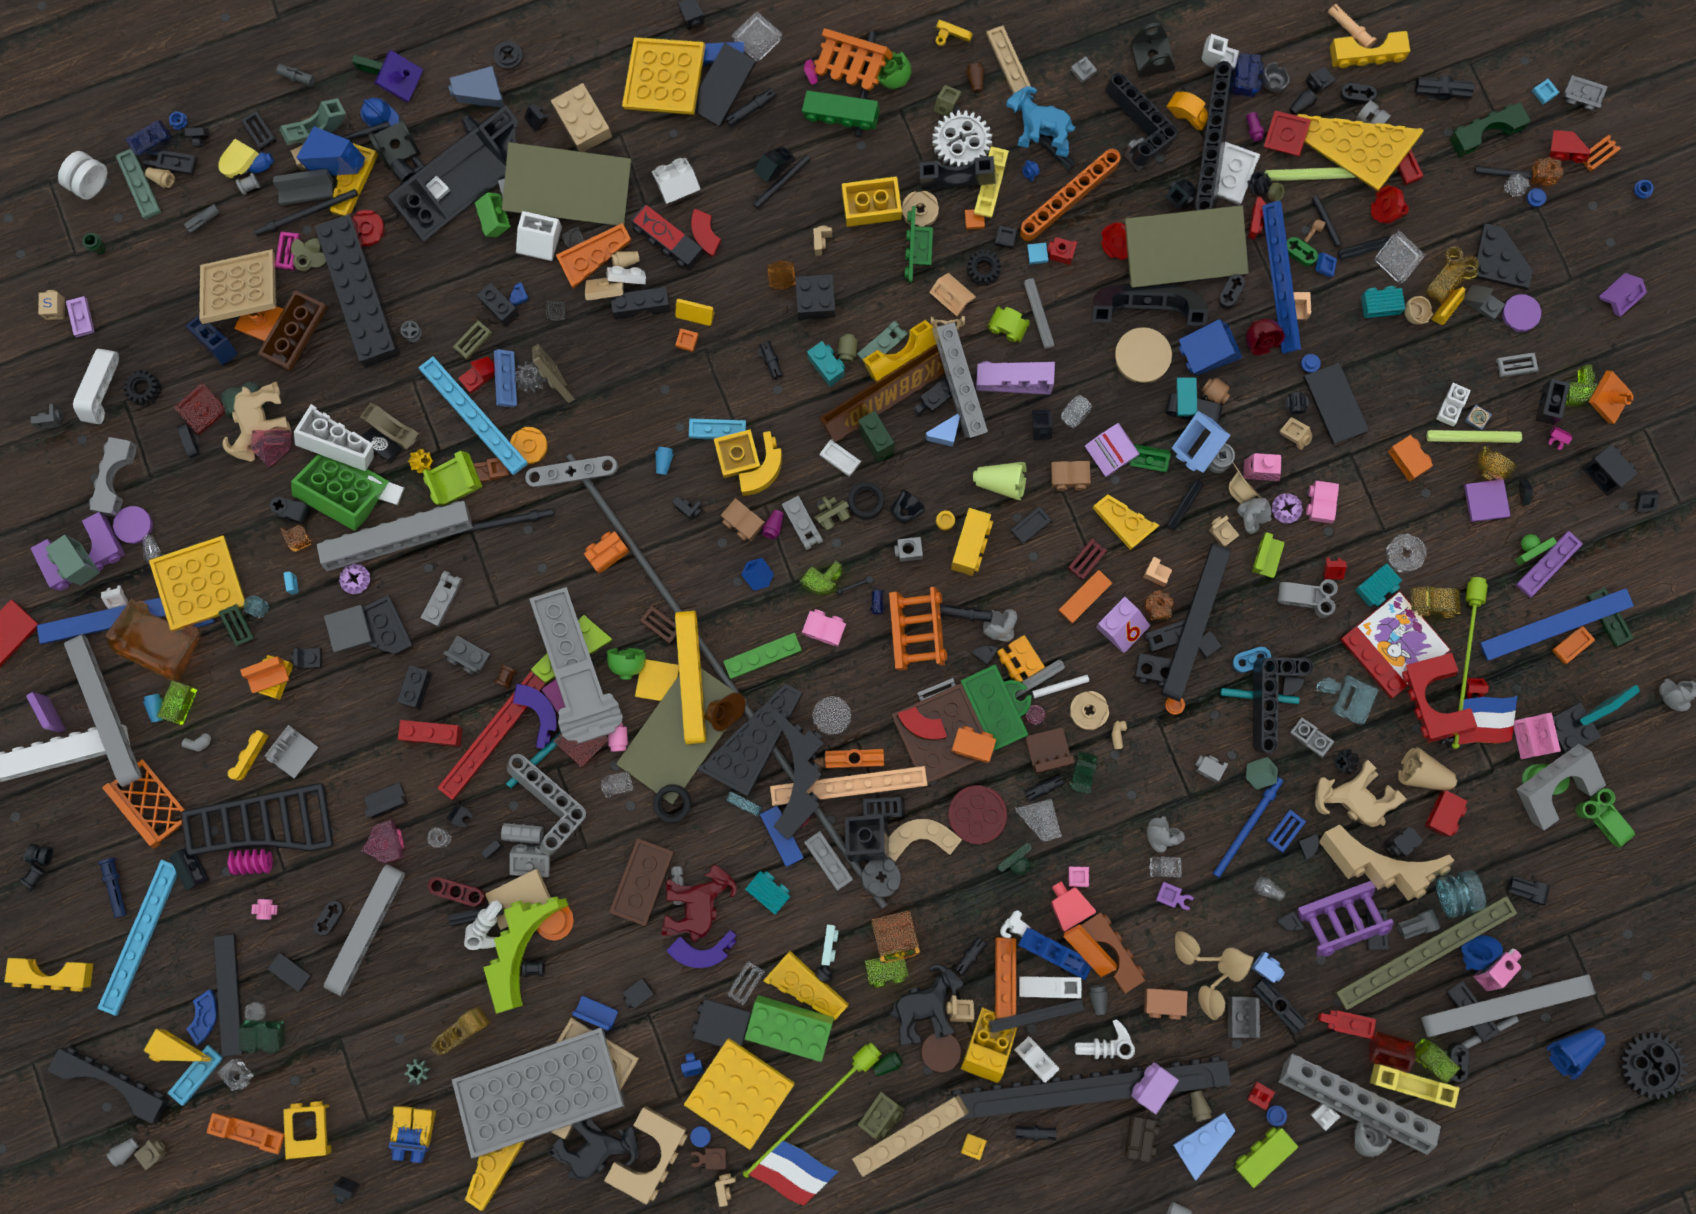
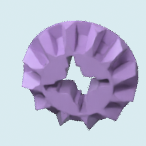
M1290 493L1279 495L1272 503V513L1282 523L1295 522L1300 518L1303 511L1302 502L1297 496ZM1285 503L1291 506L1294 505L1290 512L1288 510L1281 511L1285 507Z
M358 564L345 566V569L340 572L339 582L341 588L350 594L363 592L370 583L368 570ZM350 573L355 576L358 575V584L354 583L353 581L350 582V580L352 579Z

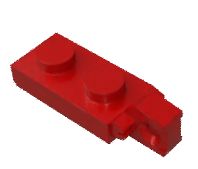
M1330 1010V1015L1319 1013L1317 1020L1328 1023L1327 1028L1334 1031L1373 1039L1376 1019Z

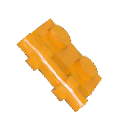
M1025 635L1008 645L1011 650L1010 653L1007 654L1003 648L997 651L1000 662L1005 664L1010 672V678L1015 681H1024L1020 676L1023 672L1029 678L1045 668ZM1014 657L1021 666L1017 669L1011 661Z

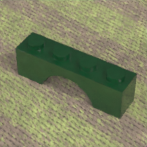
M1521 102L1516 105L1509 104L1498 113L1494 111L1482 120L1478 118L1472 121L1469 126L1456 128L1450 141L1459 158L1479 148L1482 144L1481 135L1484 131L1495 129L1510 136L1524 130L1531 120Z

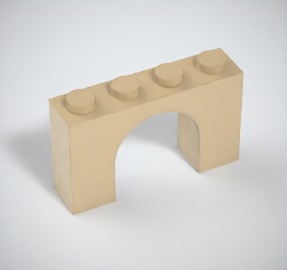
M644 1106L633 1126L651 1135L658 1141L661 1148V1160L658 1166L652 1171L643 1173L637 1172L616 1160L604 1181L647 1205L650 1200L654 1201L659 1192L656 1189L659 1182L663 1183L669 1173L666 1171L669 1163L673 1165L678 1156V1153L675 1151L679 1145L683 1146L688 1135L685 1134L687 1128Z

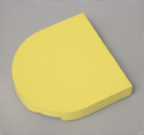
M234 139L219 160V170L228 178H234L233 176L237 174L242 175L248 170L259 154L252 148Z

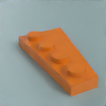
M622 223L557 254L556 256L572 289L607 262L612 254L619 252L631 242V238Z

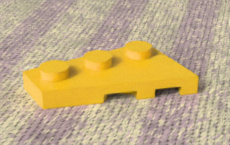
M1108 494L1093 506L1095 512L1130 550L1159 527L1157 523L1150 522L1144 518L1145 516L1135 513L1127 505Z

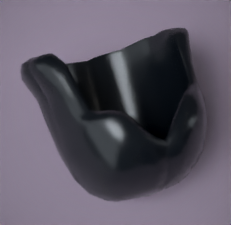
M903 489L892 504L890 511L896 521L907 524L925 512L926 509L917 498ZM901 509L907 510L909 512L908 515H905Z

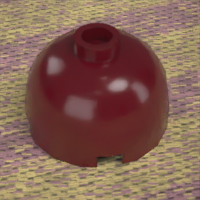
M1260 319L1255 320L1248 328L1245 340L1249 350L1254 355L1261 356L1270 353L1271 351L1268 349L1273 346L1276 348L1280 346L1285 334L1281 326L1274 320Z

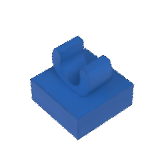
M694 1053L686 1054L687 1063L681 1064L682 1073L685 1078L705 1073L701 1060L696 1061Z

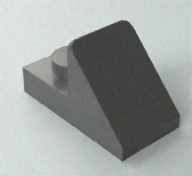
M1477 285L1470 287L1463 302L1492 321L1495 320L1505 306L1503 302L1491 295L1494 289Z

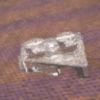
M1052 799L1015 808V811L1042 842L1062 837Z

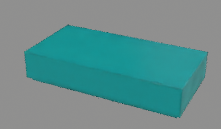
M1177 378V416H1195L1197 413L1196 378Z

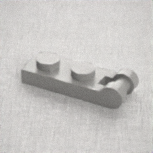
M799 496L782 504L806 550L816 543L820 544L823 542ZM812 533L813 537L807 539L805 535Z
M444 571L421 618L439 627L463 579L458 576H451L450 572ZM447 582L452 584L450 589L445 587Z

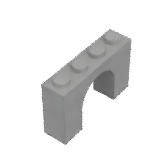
M1577 744L1517 788V792L1531 822L1542 830H1546L1559 820L1552 803V795L1556 786L1563 779L1573 776L1577 788L1590 797L1606 786L1592 751L1580 744Z

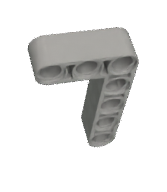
M515 754L511 756L507 764V772L561 818L545 835L540 844L543 854L553 855L581 825L586 817V811L521 754ZM518 762L521 768L513 767L512 763ZM527 775H533L536 781L528 780ZM543 787L548 788L551 793H550V794H545V793H543L542 788H543ZM557 800H562V801H564L565 806H564V807L559 806L556 801H557ZM571 813L579 814L580 819H574ZM559 827H565L568 833H561ZM546 841H552L555 847L549 848L546 845Z

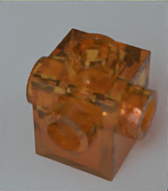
M1550 157L1538 159L1532 166V184L1553 186L1563 176L1561 160H1554V158Z
M1163 590L1151 592L1152 594L1145 600V610L1149 612L1150 620L1170 618L1172 616L1171 609L1174 608L1173 598H1169V592L1163 593Z

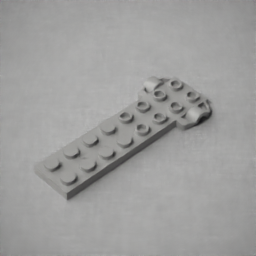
M567 587L529 598L565 705L564 708L559 710L558 724L562 736L567 741H576L578 744L615 733V728L622 723L623 716L619 704L613 698V695L609 693L603 695Z

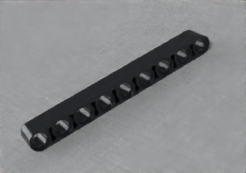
M1221 61L1215 67L1196 199L1197 210H1202L1205 207L1215 209L1217 204L1234 83V72L1228 61ZM1212 190L1210 193L1205 194V191Z
M1215 542L1211 544L1161 691L1162 696L1180 702L1231 552L1229 547Z

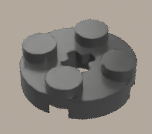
M893 860L869 861L861 872L862 887L876 898L888 897L899 887L900 872ZM879 873L885 875L883 883L880 880H876V876Z

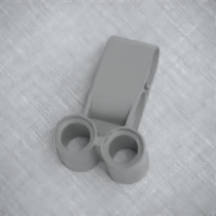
M1330 579L1324 580L1319 586L1281 582L1279 585L1278 603L1314 608L1315 614L1319 618H1327L1335 611V603L1330 598L1337 592V584ZM1323 586H1329L1331 594L1325 593ZM1321 604L1328 606V613L1321 610Z

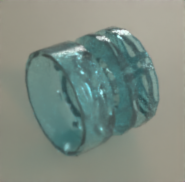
M1473 870L1457 873L1456 878L1453 875H1448L1446 878H1437L1436 889L1439 901L1449 918L1465 915L1466 910L1469 913L1485 910L1486 898L1483 886Z

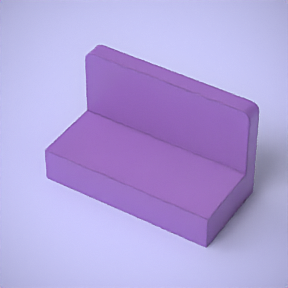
M1625 273L1599 297L1600 300L1611 303L1614 314L1621 317L1647 291L1642 278Z

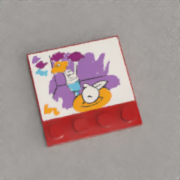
M1400 591L1340 639L1391 699L1409 685L1404 682L1402 672L1407 664L1445 655L1451 650Z

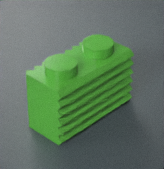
M486 193L475 202L477 215L480 218L485 237L497 238L511 226L507 218L508 215H506L507 212L502 211L503 201L500 194Z

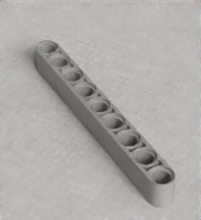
M80 634L64 642V646L118 783L124 787L142 778V775L87 637L84 634Z
M1588 974L1421 1017L1427 1037L1594 995L1596 992Z

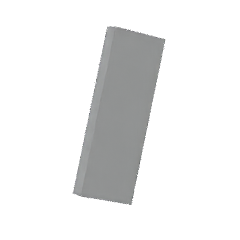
M820 831L804 842L837 891L853 880Z

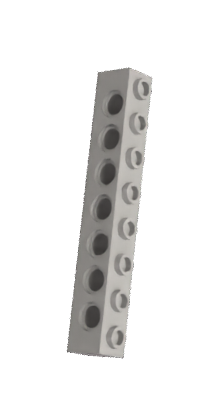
M1291 1054L1284 1062L1279 1079L1280 1083L1427 1155L1437 1146L1441 1126L1433 1123V1121L1425 1119L1411 1110L1400 1107L1374 1092L1359 1087V1085L1351 1083L1339 1075L1323 1069L1319 1065H1314L1300 1056Z

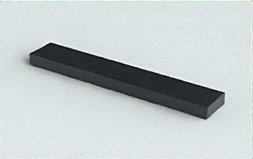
M236 934L214 937L221 1051L223 1057L244 1054Z

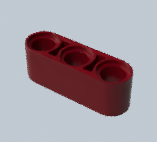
M434 877L428 882V890L433 895L470 906H481L486 901L485 892L472 886L440 877ZM437 881H441L443 885L439 892L434 888ZM458 886L461 889V894L455 897L453 890ZM478 892L480 895L477 903H474L471 899L472 894Z

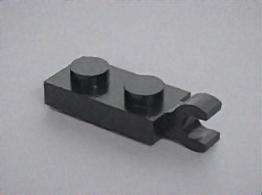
M947 377L920 396L922 402L917 404L913 410L917 416H920L927 409L934 412L953 397Z

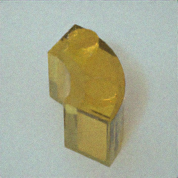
M1430 586L1411 588V611L1417 612L1418 616L1442 614L1443 618H1452L1454 614H1460V591L1456 588H1434Z

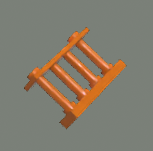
M930 587L931 595L904 598L898 592L889 593L895 669L908 670L910 662L935 659L936 664L945 666L947 652L943 647L940 612L942 594L935 587ZM931 602L932 614L909 617L903 615V608L907 605ZM933 621L934 633L910 636L905 634L904 627L907 624ZM935 641V652L912 655L906 653L908 643Z

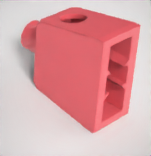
M1062 881L1052 887L1057 898L1051 901V905L1062 932L1096 913V910L1076 887L1067 891Z

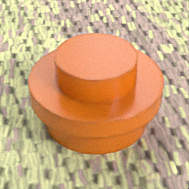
M1168 698L1165 702V707L1170 714L1177 715L1184 710L1185 702L1182 698L1180 702Z

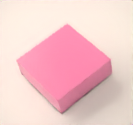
M1069 867V887H1089V867Z

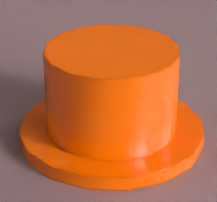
M567 906L555 912L537 928L538 933L545 939L553 941L564 938L573 928L574 917L572 911Z

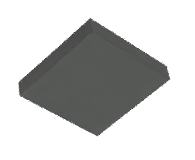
M362 605L324 616L334 653L372 642Z

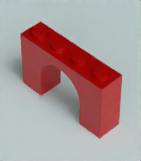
M1452 653L1407 664L1402 672L1404 682L1408 683L1410 690H1408L1410 700L1414 701L1416 708H1414L1417 720L1420 719L1422 727H1420L1422 736L1427 738L1428 743L1472 732L1478 727L1471 708L1443 714L1433 710L1426 701L1425 689L1429 684L1456 676L1458 673Z

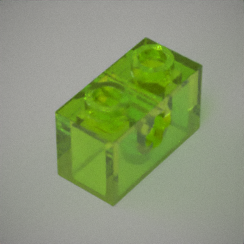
M172 680L157 717L183 725L197 689Z

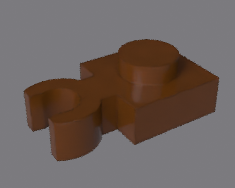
M706 1148L705 1154H702L700 1151H693L691 1155L699 1157V1162L691 1163L692 1167H699L705 1163L706 1169H726V1148Z

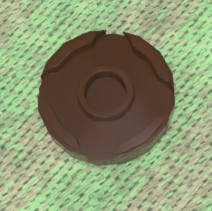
M933 1033L923 1042L921 1049L922 1058L931 1070L947 1072L958 1064L961 1056V1047L957 1039L951 1034L937 1039L935 1033Z

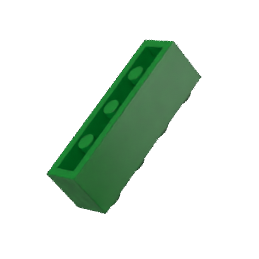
M806 91L802 113L808 121L816 122L819 120L830 125L838 123L845 127L857 126L863 130L876 129L880 112L878 101L814 91Z

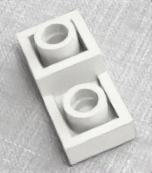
M1452 383L1436 419L1454 427L1471 390Z

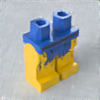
M395 1106L393 1110L394 1120L391 1142L389 1144V1148H392V1160L403 1161L405 1151L409 1150L412 1151L410 1162L422 1163L425 1152H428L430 1148L429 1144L436 1110Z

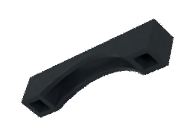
M68 1046L58 1049L47 1071L63 1079L86 1076L105 1081L114 1086L126 1098L135 1116L151 1124L159 1122L170 1099L165 1097V1093L158 1090L152 1091L147 1088V1084L130 1080L131 1076L122 1072L118 1074L112 1071L114 1069L112 1066L104 1063L101 1065L95 1062L96 1059L94 1057L79 1054V1050L74 1047Z

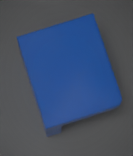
M759 558L747 562L741 575L752 590L755 591L769 587L774 573L764 559Z

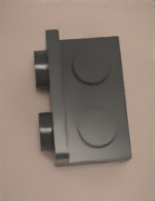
M456 636L449 650L443 653L447 656L446 660L455 666L457 663H460L464 666L463 670L471 675L474 672L480 675L491 654L459 636Z

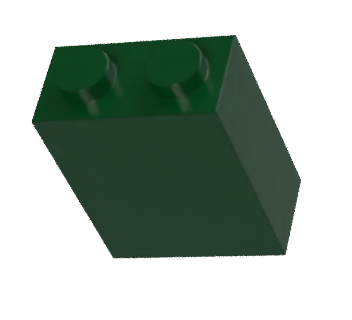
M873 411L858 420L859 433L876 462L879 463L894 454V441L877 413Z

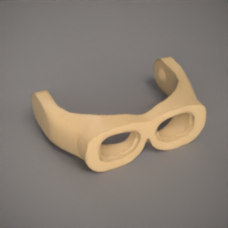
M962 316L961 319L950 321L934 320V317H931L933 328L938 327V323L947 324L955 322L957 323L956 329L958 331L965 325V316Z

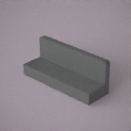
M327 169L273 176V183L279 191L278 202L280 205L333 197L334 179Z

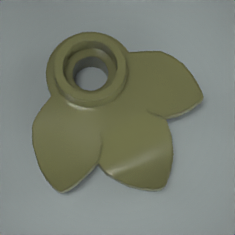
M318 238L311 239L304 244L299 239H295L292 243L291 252L294 255L293 264L296 269L307 271L311 267L318 268L326 263L324 253L320 252ZM304 259L307 262L305 265H301L300 260Z

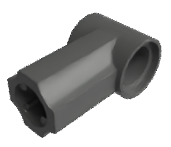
M1433 909L1421 912L1416 917L1397 923V929L1403 939H1408L1421 933L1433 932L1441 928Z

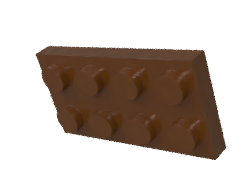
M637 838L609 913L647 926L674 852Z

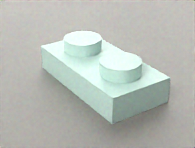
M827 925L822 965L830 966V962H834L836 950H832L833 942H837L839 930H835L833 925Z

